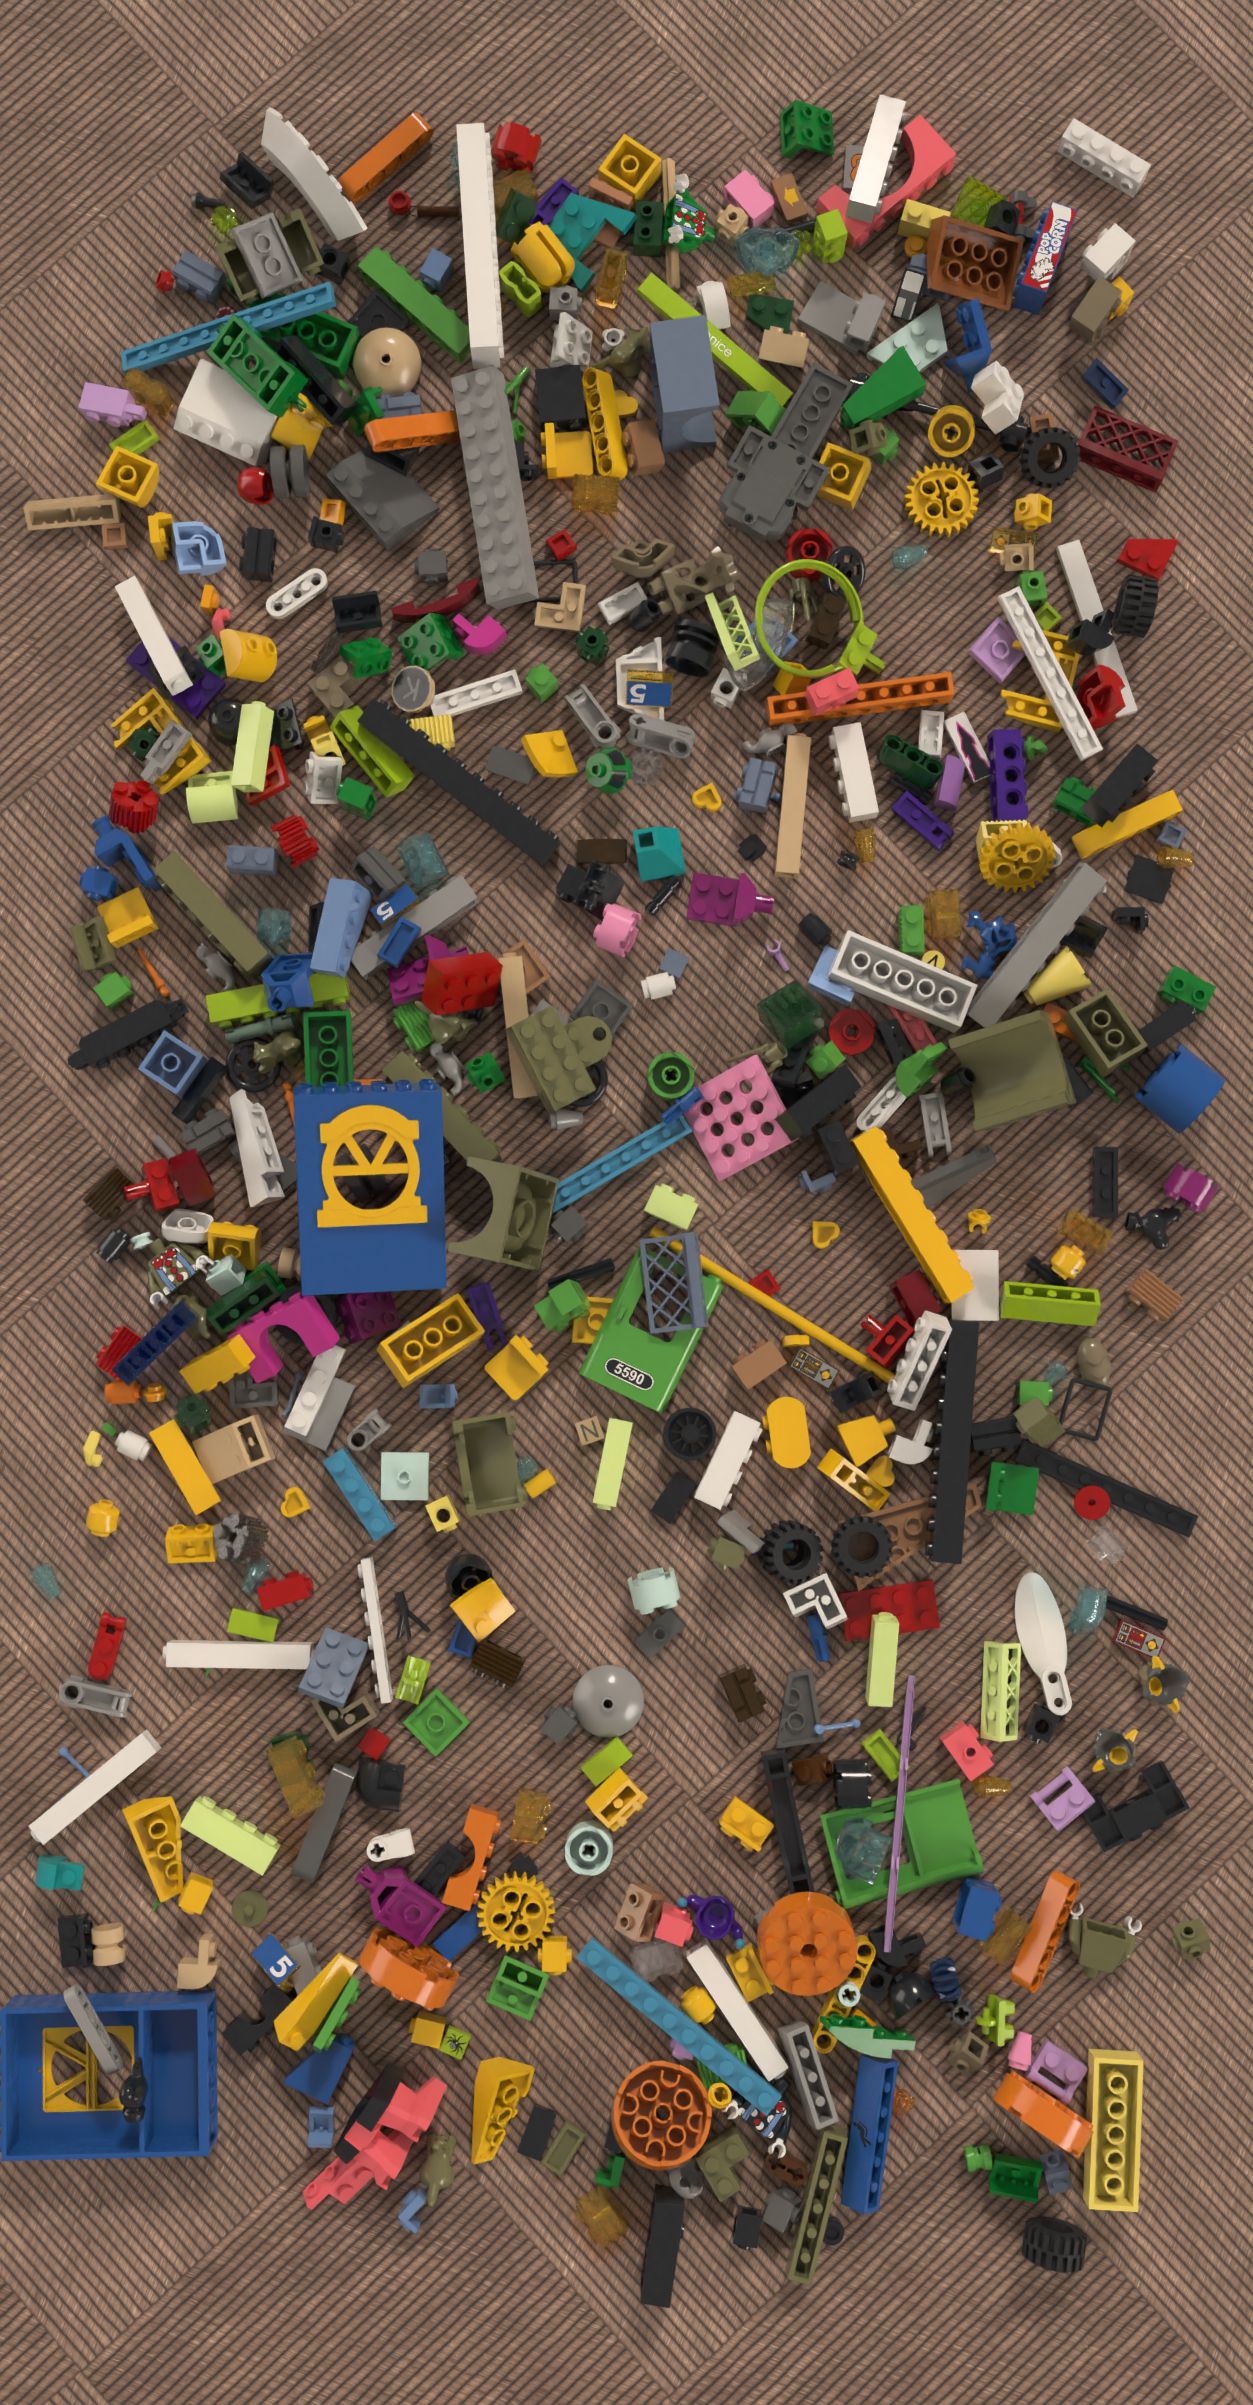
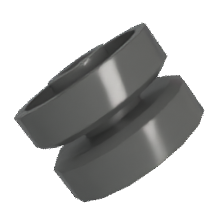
M292 445L289 455L284 446H271L270 471L276 499L289 498L292 489L297 498L309 497L310 471L305 445Z
M364 1143L359 1148L371 1164L374 1156ZM347 1153L336 1158L338 1165H356L353 1158ZM384 1174L342 1176L347 1187L360 1204L371 1199L372 1194L367 1185L368 1183L378 1194L390 1189Z

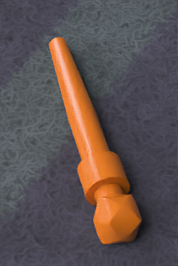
M138 950L139 956L154 980V985L160 990V995L165 998L168 997L170 991L164 987L165 983L159 978L142 950Z
M285 1082L282 1084V1087L286 1092L284 1094L285 1100L288 1101L294 1125L292 1084Z

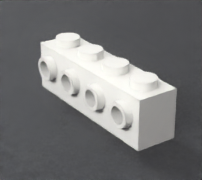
M1075 118L1064 132L1057 152L1132 198L1141 187L1151 167V164Z
M861 722L833 727L828 739L830 749H834L836 758H833L835 772L839 771L840 780L837 783L839 793L844 795L845 800L842 803L843 814L848 816L849 823L876 818L879 810Z
M924 1311L922 1317H919L916 1321L915 1333L907 1341L906 1353L903 1359L901 1358L898 1361L897 1373L888 1384L887 1391L893 1405L915 1411L952 1331L947 1317Z
M733 1411L695 1492L694 1498L721 1510L722 1505L727 1507L732 1496L729 1490L732 1484L737 1485L742 1475V1472L739 1471L742 1462L747 1464L752 1453L749 1447L752 1441L757 1442L762 1432V1429L759 1428L760 1422Z

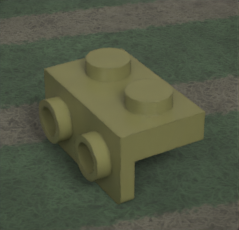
M103 916L94 917L84 925H75L69 928L83 971L102 970L117 960L115 950L107 937L109 933Z

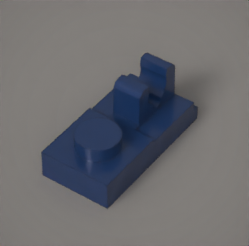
M1097 358L1081 377L1111 410L1119 404L1129 391Z

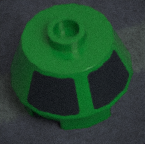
M606 748L588 759L585 773L591 785L604 794H613L624 789L622 787L626 784L627 779H631L632 767L630 760L626 759L621 751L616 748Z

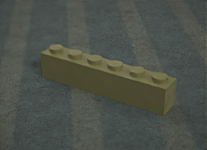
M828 2125L819 2131L800 2207L801 2215L796 2223L786 2264L788 2280L812 2286L848 2140L845 2128Z

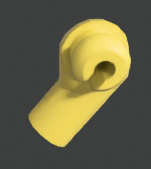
M95 1431L90 1432L83 1447V1452L87 1465L99 1467L103 1458L101 1455L96 1454V1447L102 1435Z

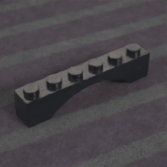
M776 1748L762 1751L760 1753L789 1893L815 1892L785 1749Z

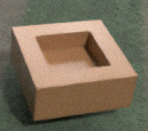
M125 523L102 524L103 547L105 550L128 548L127 526Z

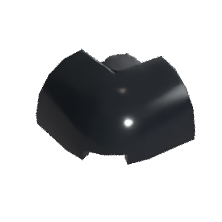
M359 1757L356 1789L360 1799L367 1806L375 1809L400 1812L406 1765L383 1762L380 1759L376 1761L373 1758Z

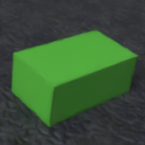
M106 1422L101 1428L111 1437H114L119 1431L109 1422Z

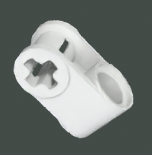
M403 1828L376 1836L371 1839L367 1847L368 1857L375 1862L401 1858L415 1853L410 1828ZM376 1843L379 1844V1847H384L381 1854H378L377 1850L373 1851Z

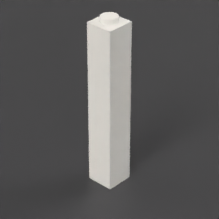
M133 576L115 586L153 663L172 696L192 686L193 684L137 578Z
M171 1640L167 1642V1646L163 1647L162 1657L163 1661H166V1667L307 1669L313 1656L314 1642Z
M145 1730L30 1824L28 1827L31 1829L32 1837L43 1845L158 1752L161 1746L150 1732Z
M704 1938L686 1951V1958L768 2082L773 2078L775 2080L781 2078L787 2072L786 2069L789 2068L787 2059L749 2002H747L745 1996L708 1940Z

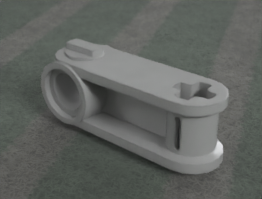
M581 684L579 686L580 689L570 696L565 695L564 700L589 734V739L596 749L613 748L621 737V730L614 721L612 722L587 687ZM602 732H609L611 736L603 739L600 737V734Z
M634 714L629 718L630 731L626 734V740L630 744L676 758H686L690 755L696 739L695 732L691 728L641 714Z
M73 1674L70 1677H66L65 1683L59 1690L60 1702L63 1703V1706L75 1709L79 1707L117 1717H128L127 1707L130 1697H133V1692L130 1690L85 1680V1677ZM70 1686H75L78 1689L77 1697L69 1694Z

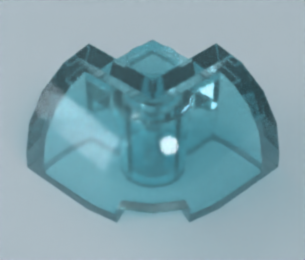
M756 226L735 239L736 252L743 267L749 273L757 270L765 277L776 270L783 274L794 262L800 244L799 239L778 226L775 229H761L760 226Z
M1091 1585L1079 1586L1077 1608H1071L1070 1632L1074 1634H1088L1101 1625L1106 1611L1108 1589H1101Z
M854 1818L848 1820L843 1825L835 1846V1853H837L839 1860L844 1865V1870L873 1885L884 1862L892 1838L871 1828L872 1821Z

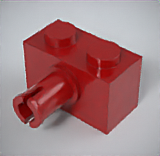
M167 1158L142 1165L141 1170L144 1182L123 1187L124 1193L127 1195L125 1196L127 1201L148 1196L154 1213L178 1206L179 1199L174 1182H172L168 1173L169 1165Z
M869 1314L866 1319L872 1326L863 1320L861 1327L866 1329L876 1339L865 1351L888 1370L906 1349L907 1341L913 1337L915 1329L897 1314L886 1327Z

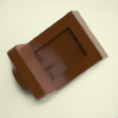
M826 1752L816 1757L792 1762L798 1786L821 1783L833 1775L832 1763L828 1759Z

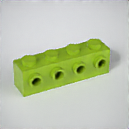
M357 705L339 712L330 725V729L387 798L405 790L415 775L395 751L357 722L363 714L360 707Z
M1004 1281L999 1300L1001 1318L1082 1326H1095L1101 1307L1099 1290L1009 1281Z

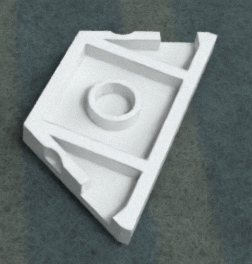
M657 637L653 642L643 647L640 646L634 649L632 653L625 654L616 659L618 708L632 714H641L664 721V707L627 704L628 681L663 683L661 637Z

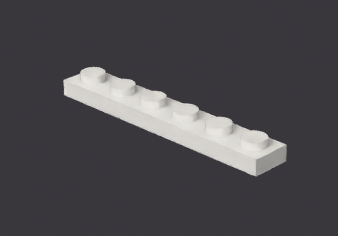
M373 1557L361 1559V1564H358L359 1578L364 1580L365 1588H361L363 1602H367L368 1612H365L366 1626L371 1628L368 1644L369 1649L374 1650L375 1659L371 1660L373 1674H377L378 1683H375L376 1697L381 1698V1704L393 1700L374 1561Z

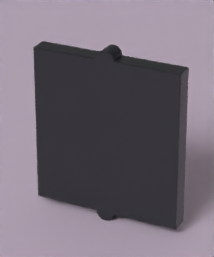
M1136 855L1131 870L1127 872L1129 877L1124 891L1163 904L1167 890L1171 888L1170 882L1175 868Z

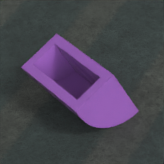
M947 755L942 761L944 770L938 779L933 807L956 811L966 764L957 757Z

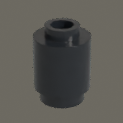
M653 599L643 600L629 614L628 620L631 627L636 631L645 632L659 618L661 608Z
M809 913L798 925L801 928V932L815 947L819 945L824 947L832 939L831 933L833 930L818 915Z
M958 1068L941 1080V1092L946 1097L955 1099L971 1089L976 1082V1078L969 1068Z
M120 1228L116 1231L111 1229L99 1244V1250L96 1254L112 1264L114 1260L117 1261L131 1243L128 1240L129 1235Z

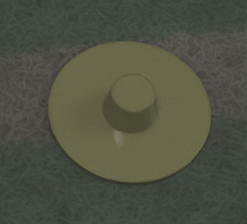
M247 1890L235 1898L232 1905V1913L235 1920L242 1926L254 1927L262 1923L266 1918L268 1904L261 1893Z

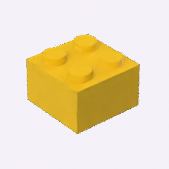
M624 134L599 167L598 180H604L611 187L628 192L633 197V208L636 209V201H642L660 176L662 158Z
M828 442L819 463L831 469L816 497L853 511L871 471V461L867 457L854 454L852 451Z

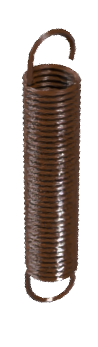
M411 206L410 209L417 207L418 217H458L459 207L461 206Z

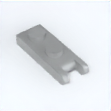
M943 1093L919 1095L928 1158L933 1157L932 1148L945 1146L946 1155H952Z

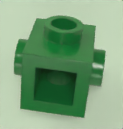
M212 634L204 639L196 647V650L200 655L198 660L202 666L220 677L226 672L221 639Z
M491 1052L477 1057L466 1064L470 1072L466 1077L472 1088L477 1085L481 1093L505 1081Z

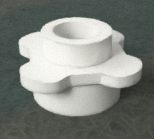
M616 328L604 330L602 333L604 338L602 349L605 352H609L623 343L624 331Z

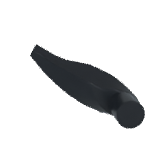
M925 1706L912 1719L909 1751H913L917 1747L911 1736L927 1709ZM903 1729L897 1737V1744L902 1743Z

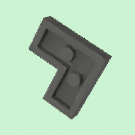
M248 1370L241 1375H238L237 1372L234 1373V1377L229 1380L230 1409L279 1405L278 1382L254 1384V1379Z

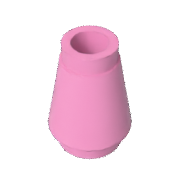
M1017 2031V2036L1007 2057L1009 2059V2066L1020 2070H1028V2065H1031V2034Z

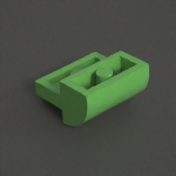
M942 1042L934 1046L929 1044L923 1051L920 1049L916 1054L901 1061L898 1065L896 1082L906 1098L926 1087L940 1071L934 1063L947 1049Z
M504 1955L486 2002L530 2021L550 1974Z

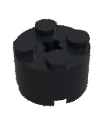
M835 1759L833 1763V1789L838 1794V1796H834L836 1809H863L871 1807L872 1798L871 1793H868V1785L872 1784L871 1770H868V1760Z

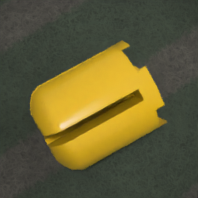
M537 222L524 231L527 235L518 245L516 242L513 243L511 254L529 278L538 285L540 291L550 293V287H561L569 281L575 269V262L549 226Z

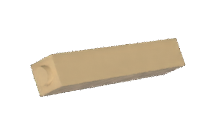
M803 733L788 735L786 741L774 877L797 879L799 875L811 737H806Z
M516 952L505 953L503 958H498V961L503 965L500 979L506 1029L529 1017L522 956H517ZM507 1035L514 1099L537 1097V1091Z

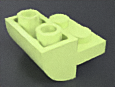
M233 771L195 774L188 779L186 797L192 824L238 819L236 788L231 785Z

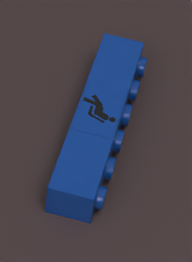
M866 2054L860 2055L858 2063V2078L855 2087L854 2108L852 2111L851 2131L848 2138L849 2146L845 2162V2176L841 2204L863 2215L879 2211L898 2061L894 2059L879 2058Z

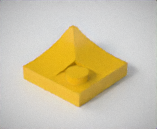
M563 730L530 734L521 738L528 757L542 776L561 778L571 777L578 773Z
M492 1578L470 1589L449 1605L478 1642L482 1641L515 1612Z

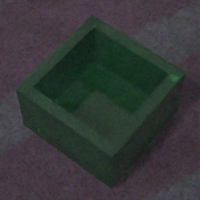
M796 980L757 1003L759 1021L784 1045L786 1050L824 1026L823 1009Z

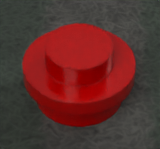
M395 191L389 198V208L396 215L406 214L411 207L410 197L403 191Z
M161 270L156 279L155 288L159 289L160 293L163 294L166 291H170L174 283V278L171 277L172 272L169 270L166 272Z

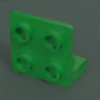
M795 100L780 113L782 157L790 159L801 148L827 156L834 154L831 111Z
M429 613L398 637V641L410 666H418L427 671L444 659L459 660L464 656L446 616L442 614Z
M991 1461L985 1509L1033 1515L1039 1469Z

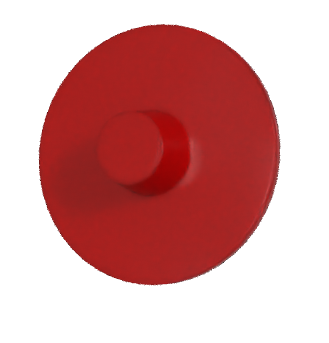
M1093 1485L1086 1486L1075 1495L1074 1507L1081 1517L1088 1520H1096L1108 1512L1110 1499L1104 1489Z

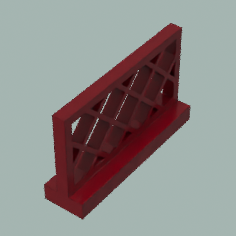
M1094 406L1077 446L1080 447L1079 457H1081V462L1156 493L1166 474L1165 472L1176 449L1178 440ZM1095 415L1104 418L1107 424L1097 426L1094 419ZM1121 425L1126 428L1128 433L1119 435L1115 427ZM1110 429L1113 438L1104 440L1101 431ZM1095 433L1099 442L1094 443L1085 438ZM1142 434L1147 437L1149 442L1140 444L1136 436ZM1131 438L1134 446L1125 449L1121 440ZM1116 442L1120 451L1110 450L1107 445ZM1163 443L1171 446L1169 451L1161 453L1157 444ZM1152 447L1155 455L1146 458L1143 449ZM1137 451L1141 460L1136 461L1130 458L1128 454ZM1158 460L1162 467L1161 471L1151 467L1149 463Z

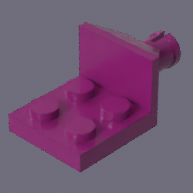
M693 873L686 920L737 927L751 918L753 912L772 915L775 896L757 894V888L745 873H740L739 879Z
M430 935L425 936L429 957L401 964L398 969L395 967L386 968L395 1006L422 998L429 960L468 955L467 947L464 946L460 949L448 951L447 945L444 942Z
M364 1865L361 1868L364 1873L359 1871L355 1882L368 1889L375 1919L418 1947L446 1910V1904L409 1880L405 1867L402 1865L383 1869L380 1874L370 1869L369 1866Z

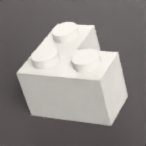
M1116 223L1109 230L1105 228L1098 236V242L1094 246L1090 244L1082 254L1083 261L1080 268L1095 281L1099 276L1111 280L1126 264L1136 242Z
M996 360L974 375L971 389L985 404L981 418L994 434L999 433L1018 420L1024 397L1021 386L1015 384L1008 370Z
M827 1573L783 1593L795 1618L816 1608L826 1629L849 1620Z

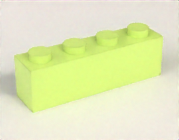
M199 1796L194 1801L180 1826L263 1876L281 1846L277 1843L278 1840L268 1833H265V1835L260 1833L251 1822L240 1821L231 1810H222L215 1806L216 1802L211 1798Z

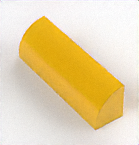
M175 1419L149 1433L196 1516L221 1502Z

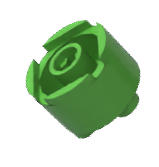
M678 1052L663 1053L655 1057L649 1066L648 1085L651 1092L657 1098L667 1102H676V1098H681L692 1089L695 1073L692 1063L683 1054ZM666 1073L670 1075L675 1073L676 1080L667 1081Z

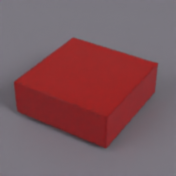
M565 529L546 540V545L557 561L562 560L577 550L576 544Z
M769 1269L749 1281L750 1285L768 1296L781 1289Z
M371 1726L357 1748L377 1761L391 1739Z

